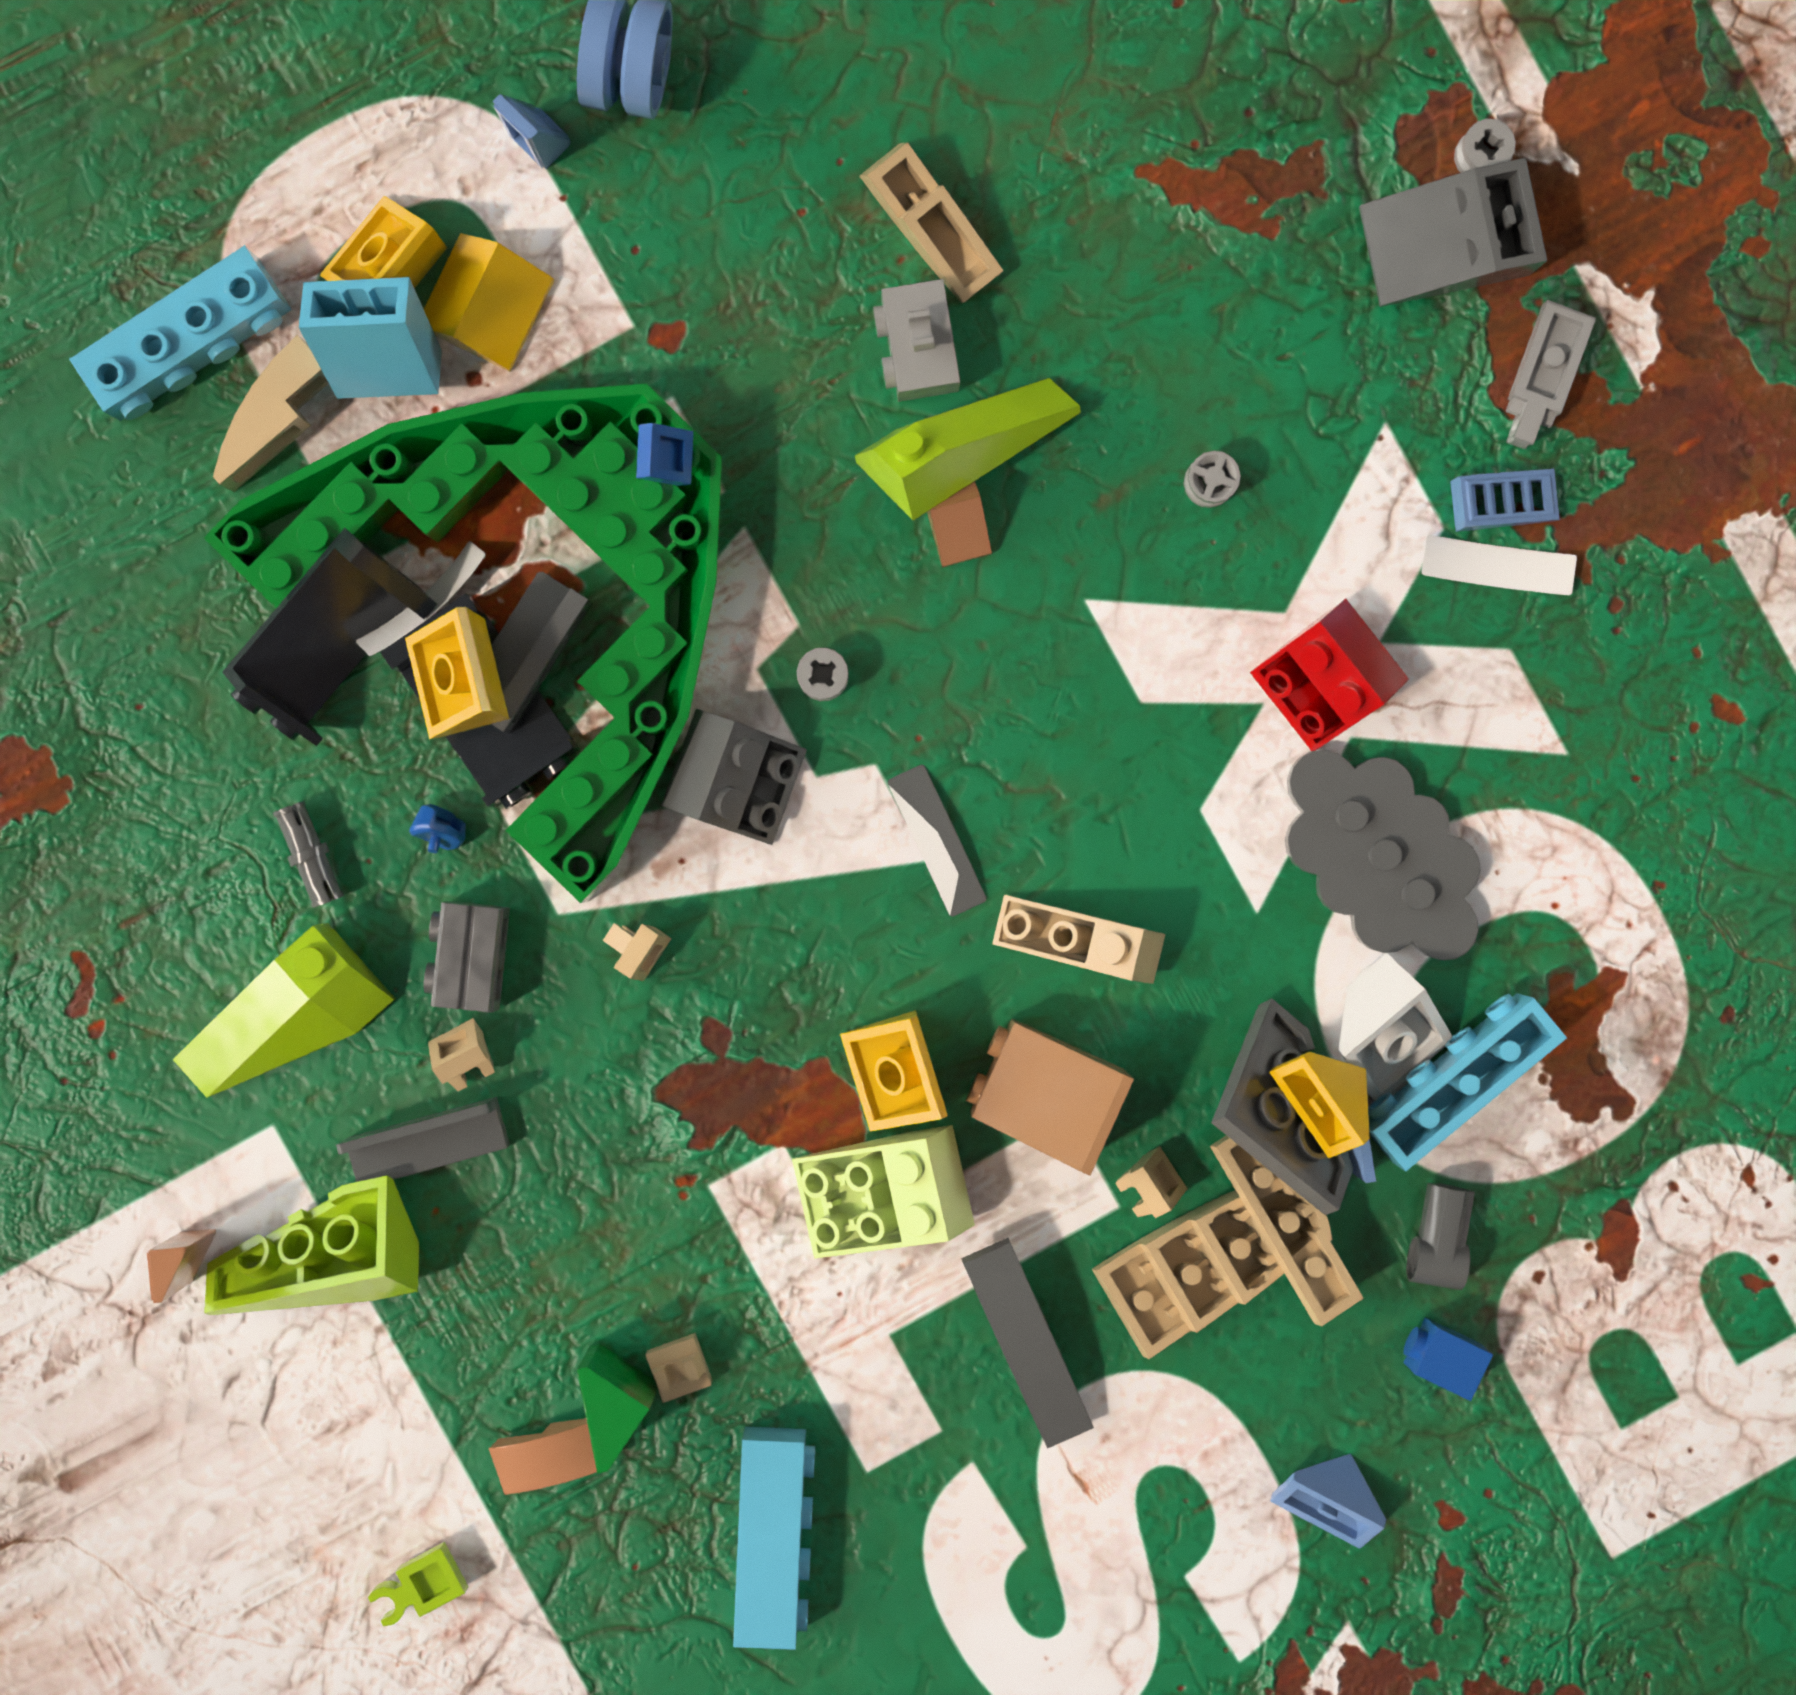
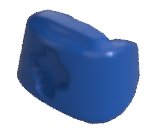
M427 804L420 807L409 832L414 837L428 841V852L436 854L439 847L445 850L459 848L465 840L466 824L463 820L456 818L450 811L436 805Z

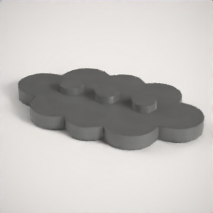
M1329 750L1311 751L1299 757L1290 768L1287 788L1290 798L1301 813L1288 826L1285 836V847L1287 855L1295 866L1303 872L1317 875L1316 891L1322 905L1332 912L1350 915L1352 931L1357 940L1371 950L1382 953L1397 952L1412 943L1425 956L1438 960L1457 959L1467 953L1475 943L1479 929L1477 916L1465 897L1478 882L1481 872L1480 860L1473 846L1462 838L1449 835V818L1443 805L1434 798L1414 795V784L1411 775L1396 760L1386 757L1372 758L1353 767L1339 753Z

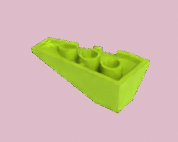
M1047 378L898 428L854 457L856 463L912 520H915L1081 413L1080 405L1055 382Z
M329 923L313 925L265 968L173 1061L206 1097H210L360 1032L396 998Z
M386 1175L342 1185L328 1193L329 1199L309 1211L300 1209L288 1216L289 1222L266 1236L257 1234L208 1262L204 1313L208 1315H221L366 1302L418 1292L419 1241L393 1178Z

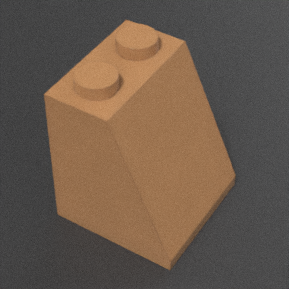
M1011 1019L1007 1029L999 1025L987 1051V1054L994 1057L986 1075L977 1073L966 1097V1101L973 1104L970 1109L972 1118L1091 1176L1134 1079L1123 1068L1017 1020Z

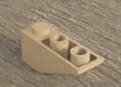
M1004 895L992 944L1131 981L1154 984L1165 934Z

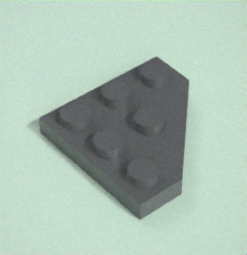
M1270 999L1258 1005L1211 1123L1321 1213L1327 1215L1340 1209L1353 1166L1348 1151L1331 1158L1327 1157L1269 1073L1274 1067L1315 1049L1309 1029L1276 1001Z

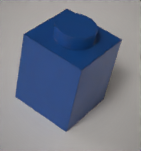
M1425 1317L1420 1328L1415 1327L1410 1332L1403 1351L1404 1355H1406L1403 1363L1415 1375L1469 1401L1472 1400L1493 1357V1354L1482 1344Z

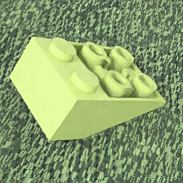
M953 1125L906 1132L792 1159L814 1259L947 1242L975 1226Z

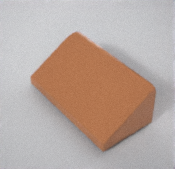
M216 1229L179 1232L148 1250V1272L153 1303H162L194 1281L214 1239Z

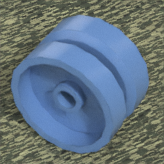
M588 0L582 23L577 64L578 102L582 107L608 111L617 101L619 94H621V103L628 115L655 119L662 102L670 64L673 21L670 0H638L633 6L631 14L627 0Z

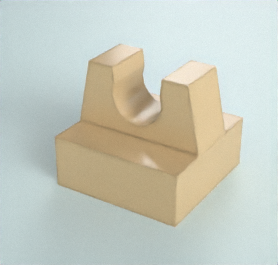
M614 923L603 941L622 954L614 966L616 970L630 979L644 981L672 938L656 927L641 924L635 933L626 926L622 925L621 927Z
M474 1018L428 1042L432 1071L442 1084L448 1082L457 1091L467 1087L465 1072L478 1067L485 1077L495 1072L483 1031Z
M1160 1146L1144 1154L1115 1183L1121 1192L1130 1187H1135L1142 1197L1132 1208L1137 1217L1153 1214L1157 1218L1171 1211L1188 1189Z
M696 1333L647 1350L646 1358L663 1403L712 1385L713 1380Z

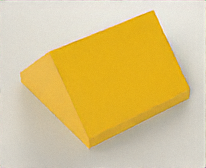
M383 196L322 271L320 276L326 281L409 277L415 288L444 253L447 246L427 222L386 196Z
M460 233L424 311L436 337L511 372L554 283V278L499 242Z
M456 607L405 638L429 739L440 738L509 719L485 618L467 607Z
M916 1010L840 1034L870 1132L940 1120L948 1116Z

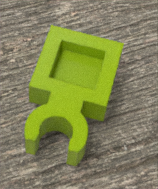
M443 1542L400 1565L395 1572L400 1582L388 1580L379 1583L372 1590L368 1599L370 1603L381 1597H389L393 1600L395 1609L385 1613L381 1619L383 1626H390L401 1619L408 1606L413 1604L418 1616L421 1617L465 1594L469 1586L446 1543Z

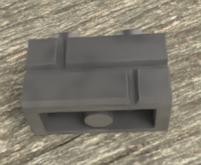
M447 901L441 902L440 912L433 911L429 925L430 942H437L435 963H427L424 974V992L432 994L431 1006L481 1012H494L500 1009L510 907Z

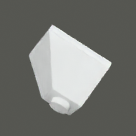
M1388 953L1384 954L1374 964L1366 966L1357 978L1347 986L1339 1043V1052L1346 1063L1366 1069L1367 1094L1374 1102L1385 1093H1391L1406 1080V1076L1412 1069L1434 1057L1446 1047L1445 1044L1452 1037L1425 988Z

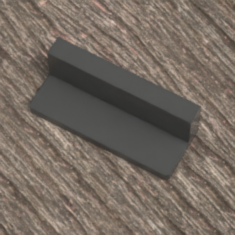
M544 572L536 574L491 645L509 715L508 720L496 722L492 725L506 733L512 732L593 605L587 598L573 589L567 588Z
M497 1096L354 1135L336 1144L339 1155L349 1154L356 1182L386 1175L397 1179L506 1149L510 1146Z

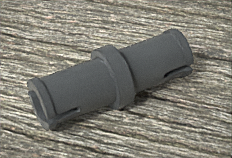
M301 801L275 811L273 815L278 821L291 852V856L287 857L290 866L296 865L312 902L311 906L315 908L344 896L339 888L325 854L330 852L326 842L321 844L305 807L306 803Z

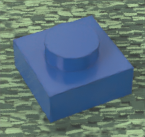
M656 423L640 424L638 430L636 478L676 486L691 484L694 431Z

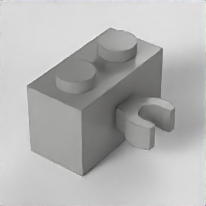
M943 279L881 289L882 305L874 306L873 313L877 337L888 338L890 356L881 358L886 389L896 387L898 402L959 392L960 377Z

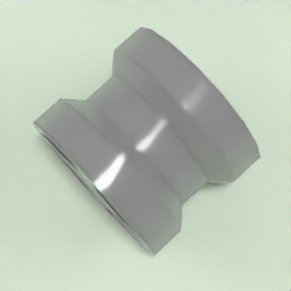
M1497 119L1478 121L1459 140L1455 148L1454 161L1458 171L1462 173L1474 168L1510 161L1515 152L1516 141L1514 134L1505 123ZM1483 139H1485L1486 142L1489 143L1492 147H1495V149H1490L1488 146L1484 145Z
M1210 451L1203 453L1194 460L1185 473L1183 484L1187 496L1200 507L1212 508L1220 506L1235 493L1239 486L1241 477L1239 466L1231 456L1224 452ZM1198 476H1200V477H1202V478L1204 479V482H1205V484H1206V488H1205V485H1204V483H1203V480H1202L1201 478H1198Z
M815 648L807 652L799 661L797 681L803 692L811 699L830 701L840 696L846 689L849 679L848 668L843 657L835 650Z

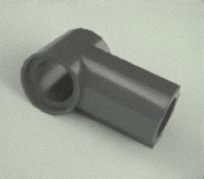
M1427 1183L1419 1235L1414 1236L1407 1255L1406 1274L1409 1282L1462 1290L1465 1287L1470 1268V1251L1468 1245H1466L1475 1192L1453 1185Z

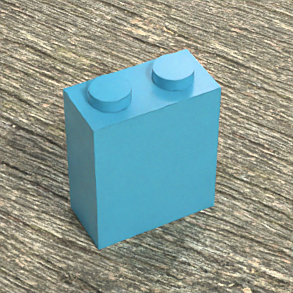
M409 277L303 282L299 329L337 399L439 394L442 349Z

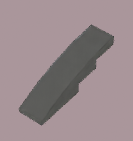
M1009 1238L961 1258L1047 1449L1093 1429L1094 1426Z

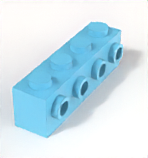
M244 245L69 360L103 412L119 421L123 419L132 420L148 412L153 407L152 400L166 391L175 392L190 385L197 377L195 372L209 363L218 364L233 357L240 349L239 344L252 335L261 336L276 329L283 322L282 316L292 309L259 258Z
M1517 993L1513 997L1510 994L1500 997L1486 1009L1485 1014L1488 1017L1473 1030L1471 1027H1466L1457 1032L1445 1044L1448 1051L1434 1062L1428 1059L1417 1065L1406 1076V1080L1409 1082L1395 1095H1392L1390 1092L1385 1093L1368 1107L1369 1135L1393 1164L1404 1171L1409 1170L1567 1039L1535 998Z

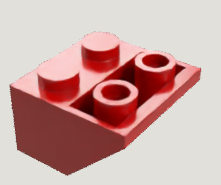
M1346 598L1308 625L1250 672L1311 751H1316L1383 706L1409 680L1408 676Z

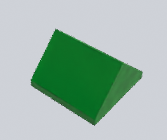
M596 1344L589 1346L577 1368L596 1470L597 1473H602L610 1469L649 1411L658 1388L655 1380L603 1345Z

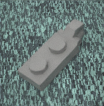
M1550 300L1542 304L1507 399L1510 401L1506 412L1515 415L1506 443L1525 450L1528 445L1534 444L1540 425L1547 428L1551 427L1555 417L1562 413L1595 323V317Z

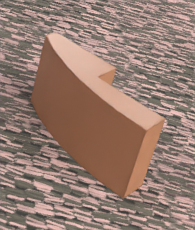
M586 1418L551 1423L542 1433L500 1438L489 1448L504 1495L546 1488L597 1472Z

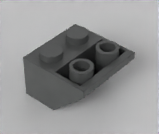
M696 708L661 806L699 821L773 845L807 749L736 721Z

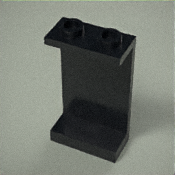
M344 528L222 673L235 687L231 696L253 714H257L262 708L273 716L270 720L271 724L285 736L295 741L301 735L317 746L323 737L309 721L367 654L356 643V640L378 629L400 614L406 607L422 619H425L437 603L415 582Z
M467 593L380 652L392 670L401 672L418 698L419 694L405 640L406 637L456 607H467L485 618L491 645L499 634L477 600ZM539 690L511 733L503 732L489 724L445 736L486 794L482 799L487 807H497L502 803L506 810L529 796L532 792L527 785L545 774L548 780L558 776L573 761L570 756L580 749Z

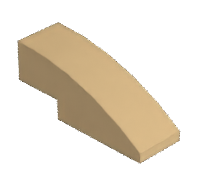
M908 142L895 146L860 175V178L896 226L936 275L943 279L944 284L961 303L967 301L1003 271L943 185L938 186Z
M296 335L271 360L253 383L233 417L222 443L213 474L214 479L220 485L233 492L311 426L299 409L329 383L307 342L300 336Z

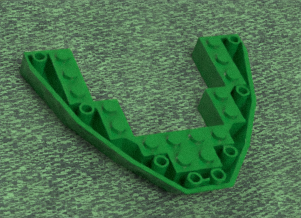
M647 384L523 392L386 424L241 499L207 533L204 539L275 608L279 606L344 528L366 544L400 509L428 537L439 542L508 470L522 481L650 606L577 681L614 719L505 830L579 903L588 902L617 867L689 718L717 583L722 457ZM656 423L694 431L691 484L676 486L636 478L638 430L640 424Z

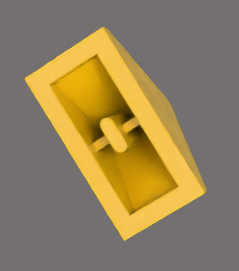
M1307 1052L1274 1067L1269 1072L1328 1158L1364 1145L1370 1139L1365 1068Z

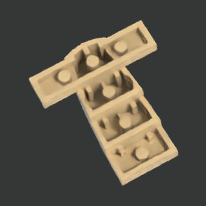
M1227 1135L1210 1147L1234 1186V1191L1167 1223L1092 1268L1093 1273L1142 1356L1147 1359L1152 1358L1188 1332L1198 1333L1237 1303L1245 1305L1284 1273L1312 1321L1319 1326L1325 1325L1363 1299L1358 1287L1330 1242L1332 1235L1327 1216Z

